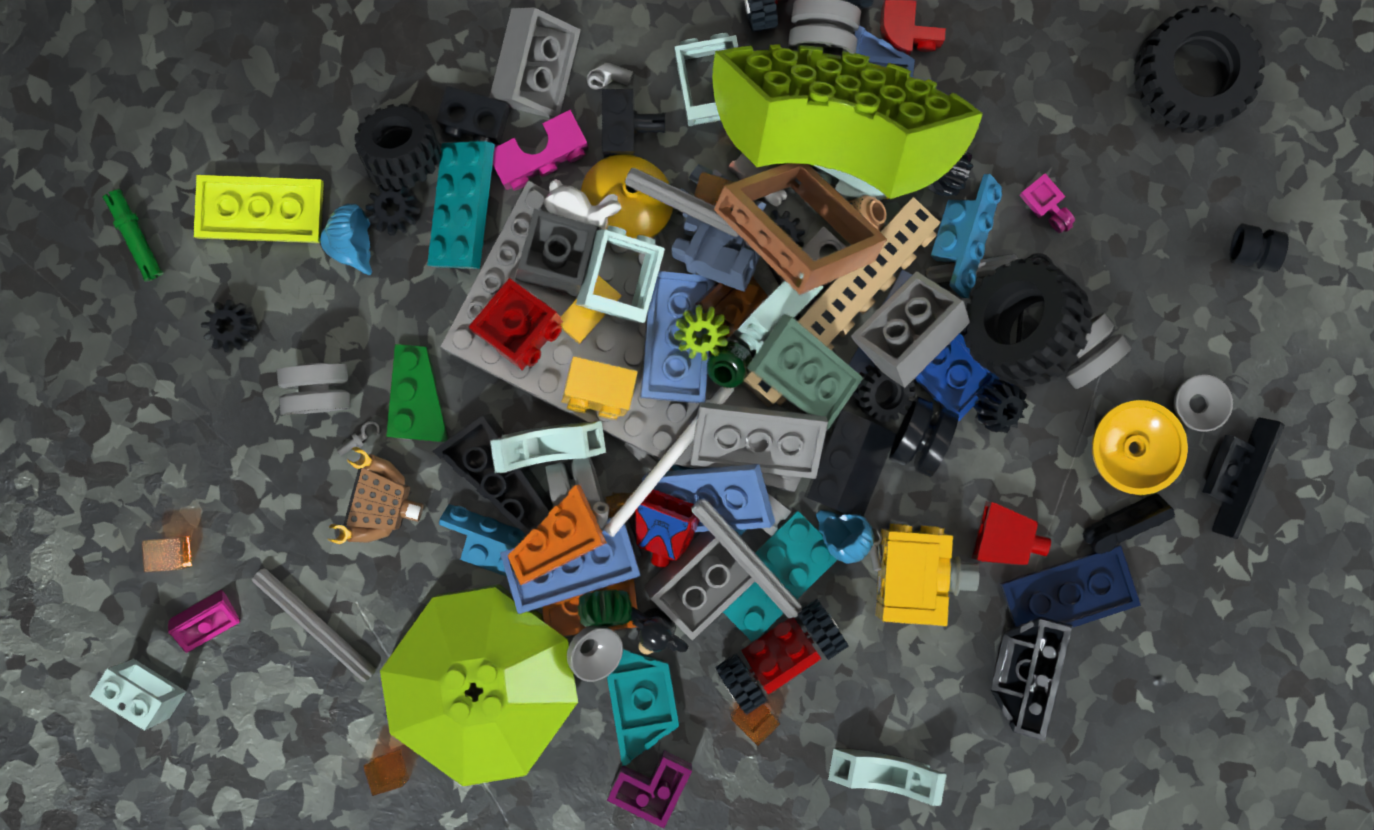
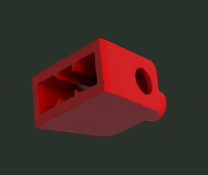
M986 501L972 559L981 562L1027 565L1031 553L1042 556L1048 555L1051 547V538L1036 535L1037 521L997 503Z

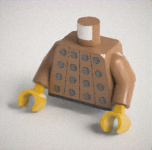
M353 447L352 450L361 453V457L356 462L347 459L350 465L358 468L343 524L349 527L331 524L329 528H338L340 535L336 539L329 538L328 540L336 544H342L346 540L348 542L369 543L388 537L392 530L399 529L403 518L419 522L424 504L408 500L410 486L405 484V477L390 461L372 454L368 455L361 448Z

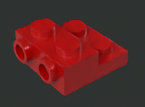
M509 278L468 327L473 333L495 348L500 355L523 371L527 365L532 367L539 361L542 354L540 349L547 341L553 342L559 337L562 331L561 324L563 320L554 309Z

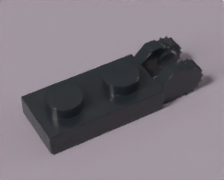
M1155 493L1103 517L1101 521L1086 528L1083 538L1092 545L1091 547L1095 553L1102 555V553L1105 554V552L1114 550L1117 543L1131 539L1142 532L1175 518L1174 509L1159 494Z

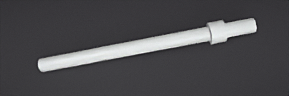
M720 387L710 400H705V403L723 405L734 391V388ZM697 416L604 527L603 530L611 537L615 536L693 441Z

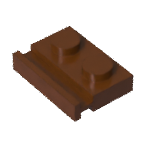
M752 276L745 291L716 282L695 305H701L705 314L709 307H714L715 313L713 318L723 314L725 321L722 325L729 327V334L723 337L729 338L769 296Z

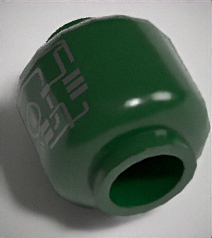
M727 341V346H718V356L711 354L707 361V373L710 379L720 387L734 388L743 383L750 370L747 367L752 361V356L744 345L735 341Z

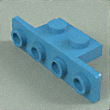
M991 174L983 175L975 201L948 200L931 256L936 261L956 262L950 287L961 298H969L971 289L976 283V273L980 260L985 253V243L989 231L993 227L996 207L1002 198V187Z
M452 504L446 507L439 520V525L467 535L460 560L506 577L500 552L515 548L527 536L519 528L511 527L498 522L494 518L484 517L468 511L464 507Z

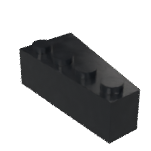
M492 414L482 415L432 452L440 459H444L460 477H464L477 489L478 493L485 499L490 500L499 508V511L528 535L548 516V513L554 508L552 500L528 466L508 472L495 473L491 440L502 438V435L506 434Z

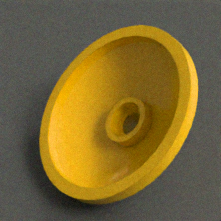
M614 155L597 162L586 174L580 191L586 194L592 206L598 205L607 195H617V201L621 204V210L608 218L607 227L615 226L626 230L625 236L637 239V235L650 238L658 235L667 225L673 207L638 190L635 193L628 192L626 187L629 186L625 184V180L631 168H636L669 184L662 171L651 162L633 155Z
M1136 400L1115 406L1102 417L1093 434L1092 456L1098 472L1111 486L1125 493L1146 495L1163 490L1180 475L1187 459L1188 443L1182 424L1170 410L1151 401ZM1132 442L1138 445V450L1134 454L1129 450V445Z

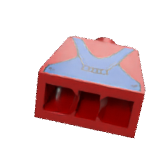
M652 489L636 509V544L639 548L652 552L651 563L654 566L663 568L670 564V560H678L688 549L700 520L691 510L694 504Z

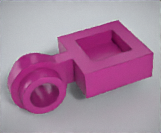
M1046 173L1019 195L1039 219L1049 211L1052 217L1048 220L1056 232H1068L1073 228V223L1075 222L1073 214L1067 208L1063 207L1060 209L1057 206L1066 196Z

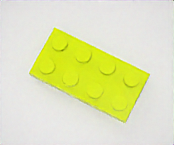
M196 175L194 237L197 239L321 243L324 181L320 179Z

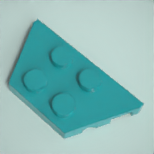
M623 649L622 658L618 666L607 676L621 762L622 766H625L646 749L648 750L655 745L662 737L678 728L679 719L669 662Z

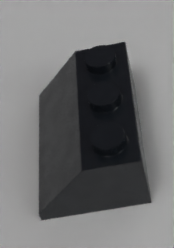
M841 410L833 423L821 453L816 479L811 478L804 497L845 514H857L864 517L897 434L869 420Z

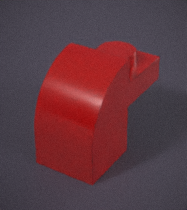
M884 0L880 21V33L884 41L891 44L896 50L904 52L909 56L913 46L922 52H933L936 48H941L945 41L946 28L915 26L917 1Z

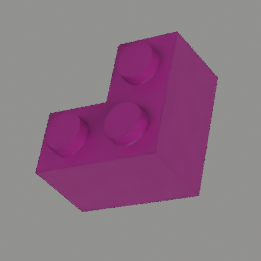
M664 750L651 778L629 767L621 766L608 793L607 801L664 829L692 773V764Z

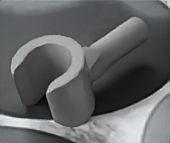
M873 529L875 540L869 552L873 570L880 571L881 565L877 545L882 541V534L880 531Z

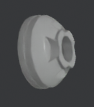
M1197 375L1187 379L1179 386L1174 396V410L1180 422L1186 427L1199 432H1208L1221 427L1227 422L1233 409V398L1228 386L1222 380L1211 375ZM1196 394L1201 395L1206 401V407L1201 413H1195L1189 405L1190 399Z
M606 626L586 627L570 642L567 651L569 668L583 681L594 682L604 679L616 669L622 658V641L615 631ZM588 639H594L592 650L588 653H581L582 644Z

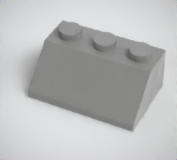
M535 7L512 8L489 98L505 102L512 109L549 118L560 115L581 29Z
M916 271L851 337L885 375L905 388L970 321L963 300Z
M707 531L701 532L691 542L684 554L678 560L670 561V564L644 586V589L650 599L693 641L755 581L714 535Z

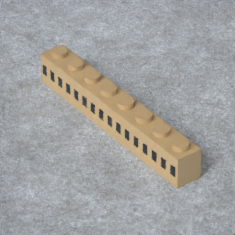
M914 197L911 198L880 231L887 238V241L875 262L835 279L797 322L832 350L835 347L831 343L838 334L844 337L855 325L852 321L854 316L858 312L864 315L874 305L876 301L872 297L879 289L885 292L895 282L896 278L893 274L900 267L905 270L916 259L917 256L913 252L920 245L925 248L937 236L934 229L941 222ZM751 371L742 383L767 407L774 405L775 402L780 406L786 400L785 397Z

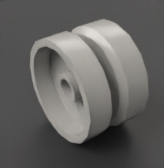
M842 0L795 1L791 22L796 27L790 30L787 49L798 51L799 45L823 47V53L841 56L842 51L855 54L857 38L852 33L859 28L861 10L857 6Z
M1105 312L1090 320L1092 322L1091 333L1086 334L1085 338L1088 340V343L1084 350L1080 349L1077 357H1079L1078 361L1067 371L1065 377L1074 389H1079L1096 379L1132 349V346L1122 334L1114 335L1102 342L1112 332L1114 323Z
M307 363L277 369V381L280 388L299 390V392L284 394L279 398L280 415L322 413L351 408L349 392L341 389L329 390L330 386L342 385L348 381L347 364Z
M591 457L572 460L573 479H571L569 470L563 462L546 466L549 493L553 507L559 505L568 495V492L578 484L581 485L592 511L595 503L604 502Z

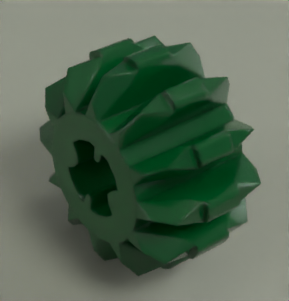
M623 590L595 591L579 597L578 616H580L581 624L585 627L598 625L614 627L628 623L631 620L632 604L629 594Z

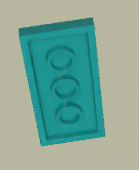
M487 141L442 143L427 266L435 268L480 269L495 144Z
M798 510L773 536L754 552L796 599L837 561L829 553L824 543L823 535ZM754 582L723 613L753 642L783 614V611Z

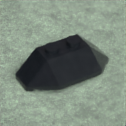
M1038 617L1004 632L991 692L1008 719L1014 733L1045 741L1062 677L1073 625Z

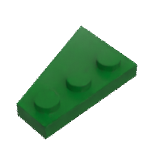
M395 344L386 437L446 442L449 436L445 427L444 414L438 397L428 347Z

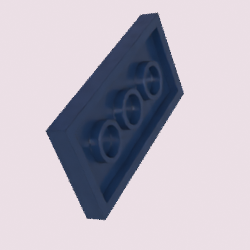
M1116 545L1114 550L1105 552V554L1102 553V555L1091 553L1000 583L1014 628L1038 617L1052 619L1076 627L1141 606L1121 545Z

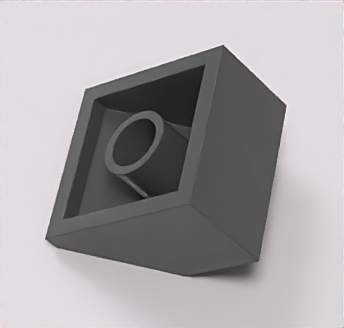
M534 209L515 280L577 297L583 282L597 226Z

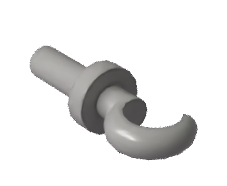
M373 421L364 423L361 427V433L359 435L353 433L351 435L353 439L339 448L337 452L340 456H343L357 445L362 447L364 445L362 441L368 438L365 434L366 427L369 425L375 426L377 428L376 434H379V425Z

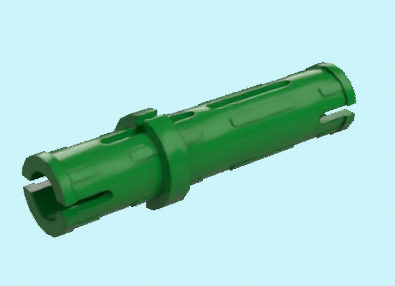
M116 189L108 192L110 196L105 194L102 198L115 220L113 225L116 230H120L144 281H151L157 278L156 275H163V271L160 269L137 223L139 218L136 213H132L123 195V191Z

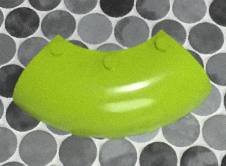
M780 44L770 45L769 50L753 51L752 46H743L715 51L712 80L719 117L731 141L756 167L798 163L835 169L865 181L881 191L889 199L923 189L945 175L960 160L970 146L978 130L983 113L954 92L948 96L937 90V83L930 79L924 81L910 77V70L888 63L887 67L869 63L870 57L857 53L853 54L842 51V55L838 56L823 53V47L799 45L798 51L781 48Z

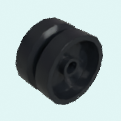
M917 396L898 429L891 447L889 460L904 466L911 462L915 456V471L932 477L949 449L958 424L959 415L946 408H942L932 418L934 411L932 402Z

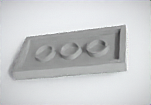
M700 402L690 464L712 468L759 464L762 473L816 479L828 420L826 416Z

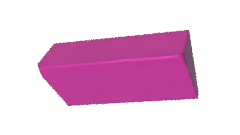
M219 590L169 619L168 633L185 653H188L240 623V618L223 590Z

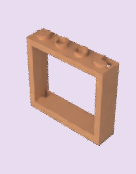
M786 163L725 185L714 208V211L799 295L875 262L887 241V238L809 164ZM796 178L801 182L800 185L795 181ZM791 187L851 246L814 261L753 201Z

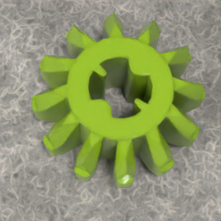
M697 305L695 315L686 309L684 311L686 320L677 319L676 326L681 330L674 333V338L682 340L679 344L680 351L690 348L689 358L694 359L697 352H700L702 360L705 361L708 357V351L714 356H718V346H727V339L723 336L729 334V327L722 325L725 321L723 314L713 318L715 313L714 307H709L705 314L702 313V306ZM702 327L706 328L707 334H703L701 338L696 336V331L700 332Z

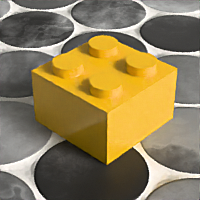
M573 356L569 365L561 402L566 403L567 409L586 413V409L599 411V417L617 420L618 417H624L629 411L638 371Z

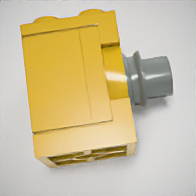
M889 523V529H881L882 541L879 551L881 570L878 571L875 615L883 622L947 626L948 594L952 593L957 597L960 590L977 591L979 585L978 563L961 562L960 556L952 558L953 536L945 534V528L921 525L920 531H912L913 526Z

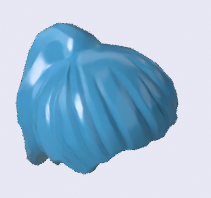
M344 204L335 209L328 219L326 227L321 232V246L325 253L334 260L350 265L367 275L373 273L369 264L371 256L368 228L370 222L358 205Z
M820 510L816 513L817 520L819 521V532L823 534L824 543L834 558L847 564L864 559L873 547L875 540L872 526L865 517L857 514L838 515L826 510Z

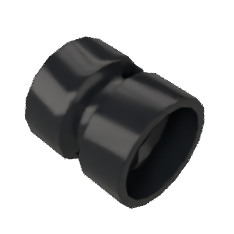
M1242 223L1236 229L1231 242L1230 261L1231 263L1247 267L1257 263L1258 269L1277 272L1282 267L1287 255L1289 245L1288 234L1267 229L1263 233L1260 227Z

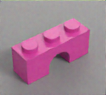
M571 110L542 123L548 135V144L538 154L532 155L523 152L515 138L494 148L493 166L506 190L511 188L513 191L522 189L530 178L538 174L541 177L547 176L558 169L556 165L566 160L572 163L586 155L584 151L588 150L589 146Z

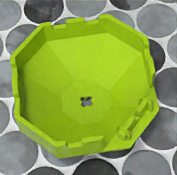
M500 584L443 593L432 597L380 670L390 734L462 786L526 776L578 703L574 673L567 663L568 639L543 621L542 614L538 611L531 610L518 614L512 594ZM470 683H476L477 688H483V693L478 696L477 701H473L472 696H466L465 690L470 689Z

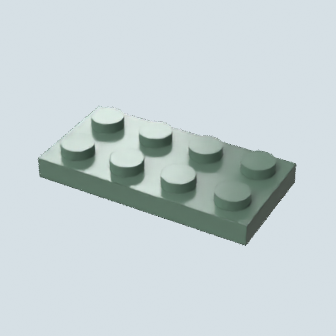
M785 313L747 367L805 414L826 416L828 420L827 430H829L863 379L859 373L795 319Z

